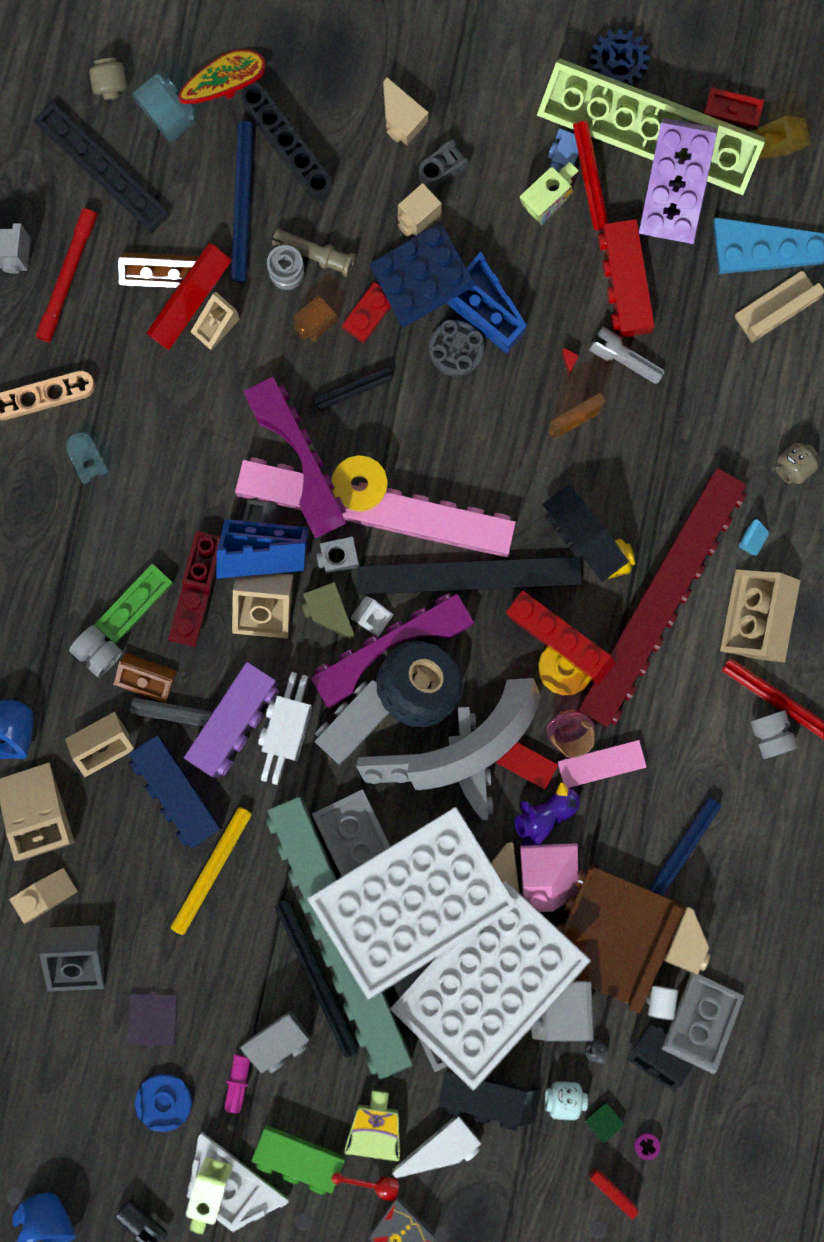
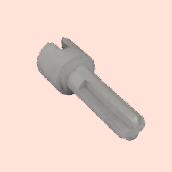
M604 326L600 329L597 335L606 342L604 345L599 342H592L589 351L607 362L615 359L654 384L661 380L664 375L662 368L622 345V337Z

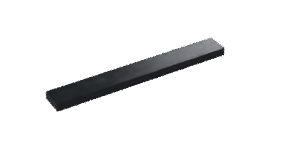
M576 557L357 566L359 595L582 585L581 562Z

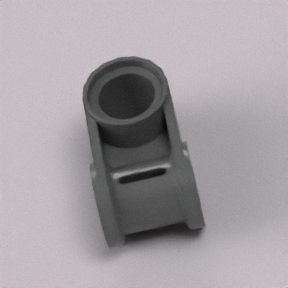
M455 140L448 141L421 162L418 174L420 185L423 183L429 190L437 189L470 165L471 161L469 158H464L456 147L457 143ZM427 170H434L435 172H437L438 176L435 178H428L427 176H425L424 172Z

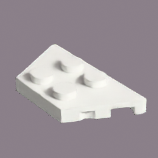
M203 1132L199 1135L187 1194L189 1199H191L197 1175L206 1157L233 1165L222 1205L216 1218L220 1223L233 1232L288 1203L289 1199L211 1138Z

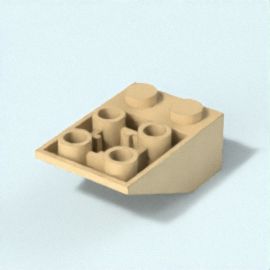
M50 763L0 778V804L6 834L15 861L28 859L75 843Z

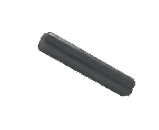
M134 698L130 706V713L134 715L201 727L206 725L213 714L211 711Z

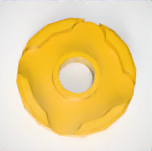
M357 455L345 459L337 466L332 477V483L335 487L333 489L334 497H340L344 507L355 512L372 510L382 502L387 491L388 481L386 473L381 465L370 457ZM364 477L368 482V486L363 491H356L351 485L353 479Z

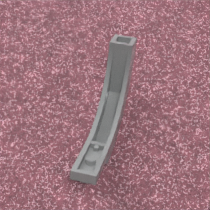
M534 678L507 680L503 695L491 715L475 731L452 745L423 754L358 757L356 767L364 782L378 784L411 781L415 790H424L446 786L482 771L507 753L529 727L541 698Z

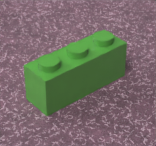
M266 1125L252 1162L256 1163V1168L263 1172L271 1174L274 1170L284 1174L282 1178L294 1184H299V1181L310 1185V1190L325 1195L326 1192L332 1194L336 1184L332 1182L331 1176L335 1172H341L346 1156Z

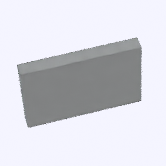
M692 972L689 975L662 1050L710 1073H716L744 995Z

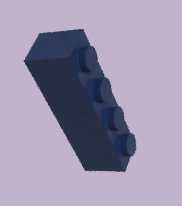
M156 735L129 753L132 761L129 762L131 768L137 776L141 774L148 782L145 785L147 792L153 800L158 797L163 805L160 809L161 813L168 823L172 821L179 829L176 835L184 846L189 844L191 848H195L222 830L161 736Z

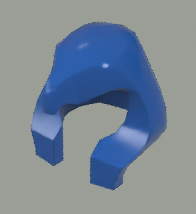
M0 700V739L6 741L3 744L0 743V759H26L30 748L34 715L27 705L16 700Z
M47 1192L28 1197L20 1203L18 1209L13 1214V1227H18L21 1223L24 1224L17 1242H37L40 1240H44L43 1242H70L76 1238L73 1225L58 1196L53 1193Z

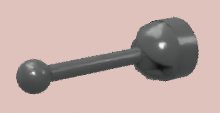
M593 1039V1041H589L586 1044L585 1055L591 1062L605 1063L608 1048L603 1041Z

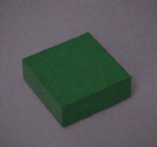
M606 1101L584 1119L602 1143H605L625 1125Z

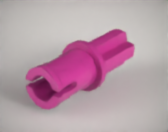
M234 1054L230 1079L226 1081L229 1085L224 1110L230 1113H240L245 1087L249 1086L247 1076L250 1060L245 1055Z

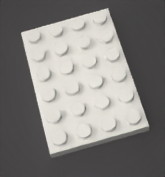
M456 807L308 898L309 903L368 999L517 907Z
M506 881L503 885L517 907L438 955L390 1009L473 1090L480 1085L591 961Z

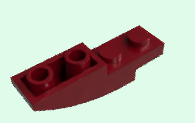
M199 531L195 532L182 580L181 593L168 637L171 642L192 647L197 646L216 577L217 549L221 536Z

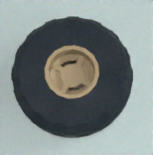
M425 641L406 642L396 647L385 658L376 677L377 694L385 710L396 720L413 727H430L441 722L454 710L462 695L463 679L458 665L439 646Z

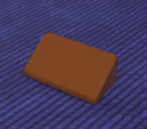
M125 653L119 661L113 685L166 703L177 671Z

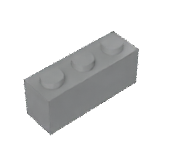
M373 680L369 684L364 681L354 692L357 697L350 704L345 701L334 713L337 718L330 725L325 722L315 733L318 737L315 743L339 765L351 755L389 714L378 697L377 683Z

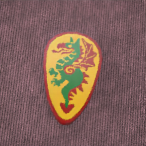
M235 50L223 54L205 66L184 85L178 95L179 102L182 104H193L209 101L221 96L230 99L235 95V91L254 83L262 77L265 72V60L259 53L251 50Z

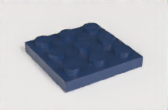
M441 222L369 264L403 328L476 286Z

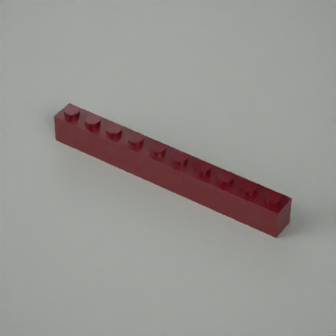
M719 468L713 472L609 655L612 656L616 664L599 685L593 682L577 712L605 728L609 727L610 723L616 725L623 712L619 707L624 699L629 701L637 688V686L633 685L638 675L643 677L651 663L647 661V658L651 651L657 652L665 639L661 636L665 627L671 628L678 616L674 612L679 602L685 604L692 592L688 586L693 578L698 580L706 566L702 562L707 554L712 556L719 545V541L715 539L720 530L726 532L733 518L729 515L734 506L739 509L747 495L743 490L747 484Z

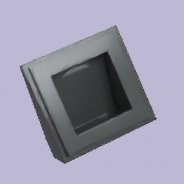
M248 498L243 521L277 524L281 507L270 501Z

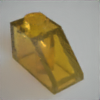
M786 115L751 131L765 137V143L758 160L789 155L811 145L805 118Z

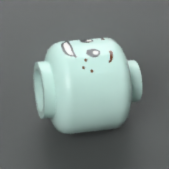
M557 1081L551 1085V1088L546 1089L545 1110L550 1112L553 1119L577 1120L581 1115V1111L587 1110L588 1096L587 1093H582L580 1084Z

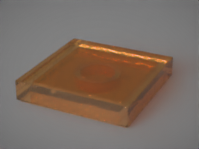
M601 393L553 419L548 429L551 437L556 439L600 414L605 404Z

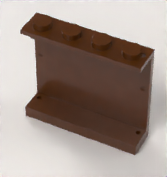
M589 864L586 871L581 870L577 877L575 885L579 888L575 897L570 895L564 908L567 916L564 923L559 921L556 928L591 960L574 980L591 982L592 989L627 1003L629 1010L640 1014L685 911L684 905Z

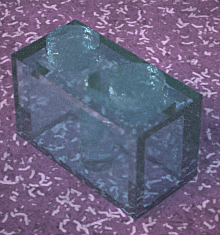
M157 73L132 94L138 106L171 143L195 124L192 114L195 110L191 104L180 103L178 96L175 94L178 90L169 78L164 80Z

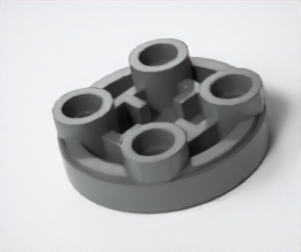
M458 320L445 321L431 336L429 342L431 361L439 371L446 375L456 377L467 375L478 367L483 358V337L473 325Z

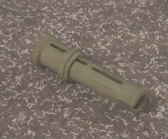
M279 228L273 236L276 239L272 240L273 246H292L300 252L301 256L319 262V265L324 269L329 267L342 272L344 277H348L353 269L356 260V254L354 253L347 254L336 250L331 244L324 247Z

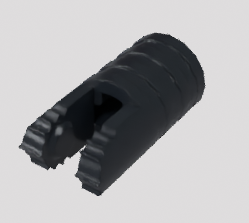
M132 1199L114 1217L139 1242H158L156 1239L161 1241L168 1236V1231Z

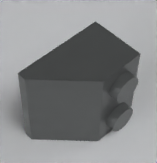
M100 925L43 928L39 955L47 992L104 989V955Z

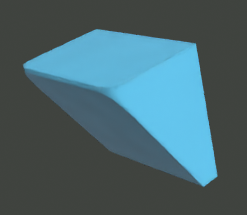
M756 519L749 524L739 543V548L754 556L758 555L769 535L768 530L760 521Z

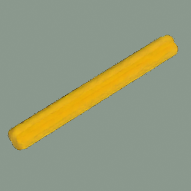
M239 807L171 925V929L174 932L183 935L187 931L251 818L252 814L248 810Z

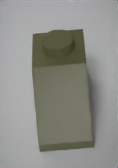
M335 582L303 594L305 601L300 604L306 618L312 617L315 624L351 639L355 637Z

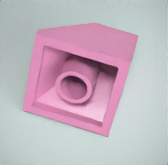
M577 843L520 846L522 896L539 912L554 911L566 904L570 895L575 897L578 886L575 885L578 877Z

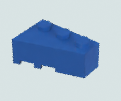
M480 252L467 267L476 286L453 298L446 304L507 354L525 334L527 325Z

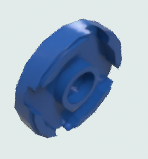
M161 1073L151 1076L141 1085L136 1093L135 1109L137 1116L141 1122L153 1131L167 1132L174 1130L186 1121L191 1112L192 1096L190 1089L182 1079L173 1074Z

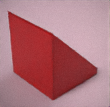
M563 348L562 356L569 376L579 356Z

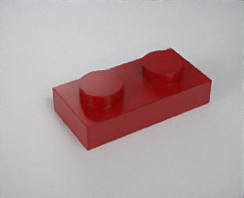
M710 88L704 114L726 123L756 130L764 100Z
M374 282L342 324V329L363 344L391 309V305L381 286Z

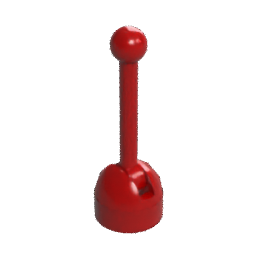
M335 1172L331 1176V1180L335 1184L344 1182L373 1188L376 1194L383 1200L394 1201L398 1194L399 1182L397 1178L381 1177L374 1183L344 1177L339 1172Z

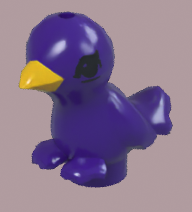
M560 783L557 791L544 804L532 806L525 800L521 801L520 807L523 814L515 817V828L518 835L524 838L523 846L540 845L553 829L556 819L558 823H561L562 820L572 817L577 812L580 798L576 791L568 788L566 784Z

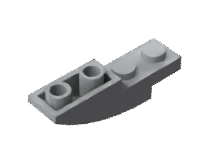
M469 707L458 708L459 736L448 737L449 745L471 734V730H476L475 713H470ZM483 769L468 778L458 781L467 801L480 819L488 820V814H493L492 797H487L486 786L491 785L490 769Z

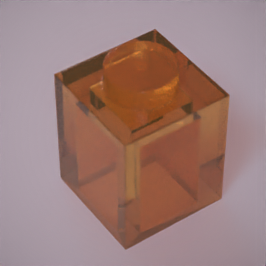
M318 295L294 316L295 323L297 324L294 329L304 340L308 337L314 343L338 322L337 315Z

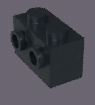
M650 1024L642 1032L626 1059L675 1092L683 1084L694 1064L662 1050L667 1031Z

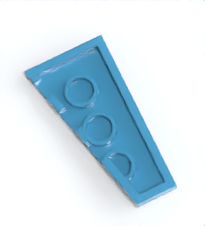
M714 218L713 220L719 274L824 264L823 233Z

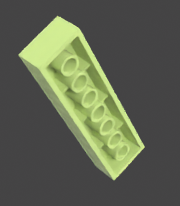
M559 59L555 64L537 116L573 129V123L586 120L589 124L591 137L654 160L660 124L663 118L716 127L718 132L707 181L741 195L745 192L765 143V137L563 59ZM682 148L680 152H677L682 159L691 156V153H687V148Z

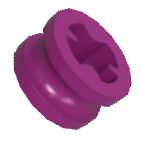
M643 1133L636 1138L635 1151L640 1158L652 1160L658 1156L661 1149L660 1142L654 1134ZM647 1138L652 1139V1146L655 1148L653 1153H650V1151H648V1154L642 1153L643 1147L640 1145V1142L643 1139L645 1142H647Z

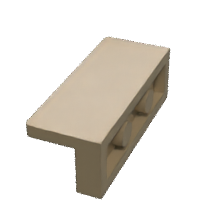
M801 271L736 313L735 319L753 343L819 300L824 294V289L820 283L813 286L806 274Z

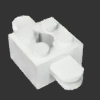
M291 672L284 697L277 696L276 701H270L266 715L270 719L268 729H262L258 743L263 746L261 751L268 753L261 781H268L275 755L279 756L272 779V784L278 785L285 760L290 759L298 762L313 709L311 705L302 703L308 682V676L306 675L301 677L295 701L291 700L298 675L295 672Z

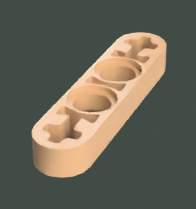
M77 371L1 392L0 401L3 400L5 404L13 403L14 401L11 397L15 396V402L19 409L15 410L13 405L5 407V412H0V420L15 418L87 398L94 392L95 382L87 372ZM83 378L85 382H89V384L85 385L84 391H81L78 387L70 389L73 393L72 395H69L68 388L65 385V382L69 381L70 386H75L79 384L78 379ZM53 385H60L63 389V393L58 399H51L48 396V390ZM27 392H32L36 396L35 403L29 407L23 406L21 403L22 396Z

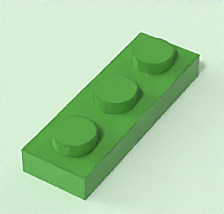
M151 564L96 622L95 626L117 644L174 583L155 565Z

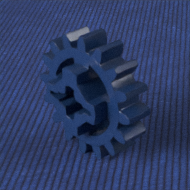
M619 28L617 35H614L609 30L607 32V39L599 36L598 45H593L591 52L594 55L590 56V63L595 65L591 71L630 86L633 85V80L640 83L642 79L641 74H646L648 69L645 64H648L650 56L644 55L647 53L648 46H640L642 37L639 36L633 39V31L631 30L627 35H623L622 28ZM603 53L605 54L604 57L608 60L605 66L602 62ZM634 53L636 54L638 60L637 66L635 65V61L632 59Z

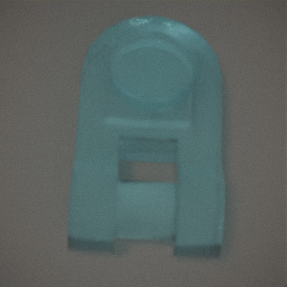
M76 433L69 437L66 444L67 453L83 484L90 482L91 478L98 474L102 476L109 472L90 436L85 433ZM92 458L94 464L85 468L83 462Z

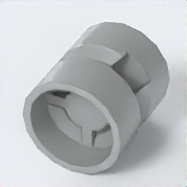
M280 245L269 253L267 268L272 283L283 290H291L298 287L305 276L303 259L300 252L292 246Z
M92 625L75 640L69 652L80 662L87 661L86 667L99 678L117 662L123 651L112 641L106 642V635L95 625Z
M785 710L750 722L755 737L761 738L758 746L763 759L798 748L794 734L787 730L790 723Z

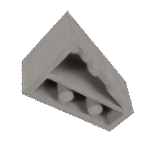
M21 223L13 224L12 229H0V268L7 273L17 274L19 270L28 271L31 238Z

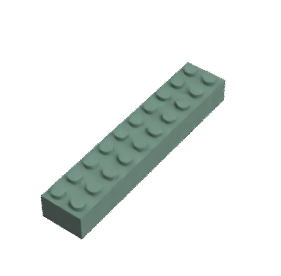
M298 797L268 810L269 817L265 818L271 834L277 833L281 843L276 846L282 860L288 859L292 869L287 871L293 886L299 885L303 896L299 897L300 904L304 913L310 912L314 922L310 924L315 939H321L325 948L322 949L321 953L327 967L332 965L336 973L332 978L337 992L339 994L344 992L347 999L344 1002V1008L349 1020L355 1019L358 1028H356L355 1035L361 1048L367 1047L369 1054L366 1061L372 1075L378 1073L379 1078L382 1079L412 1066V1057L394 1014L390 1010L391 1007L384 990L370 999L366 997L308 901L309 897L334 883L337 879L303 798Z

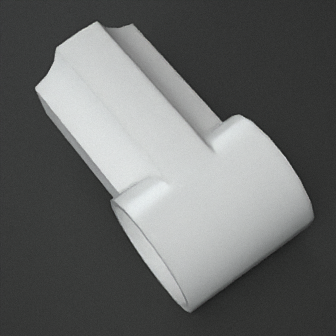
M652 986V990L649 991L646 998V1003L649 1004L648 1015L664 1019H674L678 990Z

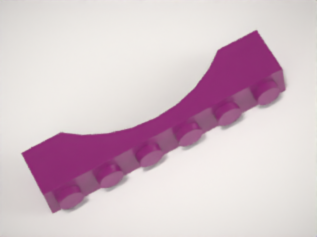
M271 377L244 390L245 397L258 424L283 437L295 449L301 459L304 477L299 506L314 537L317 538L346 524L342 514L347 511L340 497L334 499L331 490L335 489L328 474L322 475L319 468L323 467V463L317 451L311 453L308 445L312 444L311 439L305 428L299 429L297 423L301 421L294 406L288 407L286 401L290 398L284 385L278 386L274 377Z
M450 593L442 596L435 601L437 606L427 611L424 607L411 615L413 620L404 625L399 621L386 629L388 634L378 638L375 635L362 643L364 648L354 653L353 649H350L338 656L340 660L338 663L331 667L326 663L315 669V676L311 677L328 709L352 696L366 668L389 648L404 641L417 638L437 637L451 639L474 626V622L458 594L451 597Z

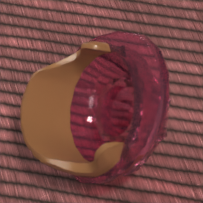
M571 708L560 711L546 727L548 741L566 757H580L587 754L594 746V721L586 714Z

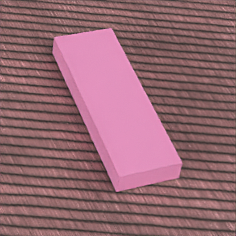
M639 740L557 762L562 782L568 788L646 768Z

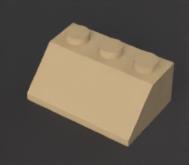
M736 570L720 651L760 660L785 662L800 580L783 573Z

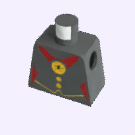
M397 1195L372 1228L369 1238L372 1242H433L435 1240V1233Z

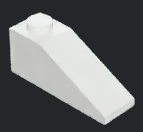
M455 1115L393 1168L392 1174L398 1178L456 1164L463 1159L469 1161L480 1151L478 1149V1146L481 1144L480 1139L461 1116Z

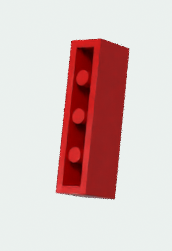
M637 219L604 224L601 234H598V244L600 251H605L606 260L602 261L604 277H609L610 287H607L608 303H613L615 314H611L613 331L618 330V335L622 338L652 333L654 321Z
M524 591L520 593L506 611V614L512 621L598 685L616 664L611 655Z

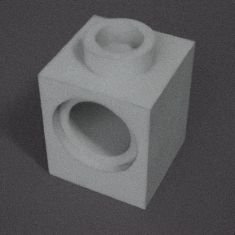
M353 537L320 543L321 551L316 552L319 568L325 567L326 574L358 568L359 564ZM335 549H340L345 553L344 559L339 563H334L329 559L331 551Z

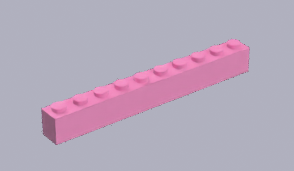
M251 458L250 461L243 460L235 491L238 497L270 501L282 507L302 511L299 502L303 490V473L293 471L294 467L285 464H278L277 467L266 465L267 461L259 458ZM359 482L358 486L352 485V488L356 491H363L368 486V483ZM387 488L382 502L372 510L355 512L346 509L347 512L342 514L344 520L506 558L509 554L516 523L510 521L511 517L505 514L495 513L493 517L484 515L483 510L474 507H467V511L457 509L456 504L452 502L440 501V504L429 502L428 497L413 495V498L402 496L401 491Z

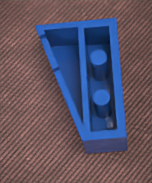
M225 519L217 549L216 579L304 571L307 557L308 527Z

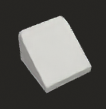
M366 596L351 616V619L373 635L379 637L394 614L374 599Z

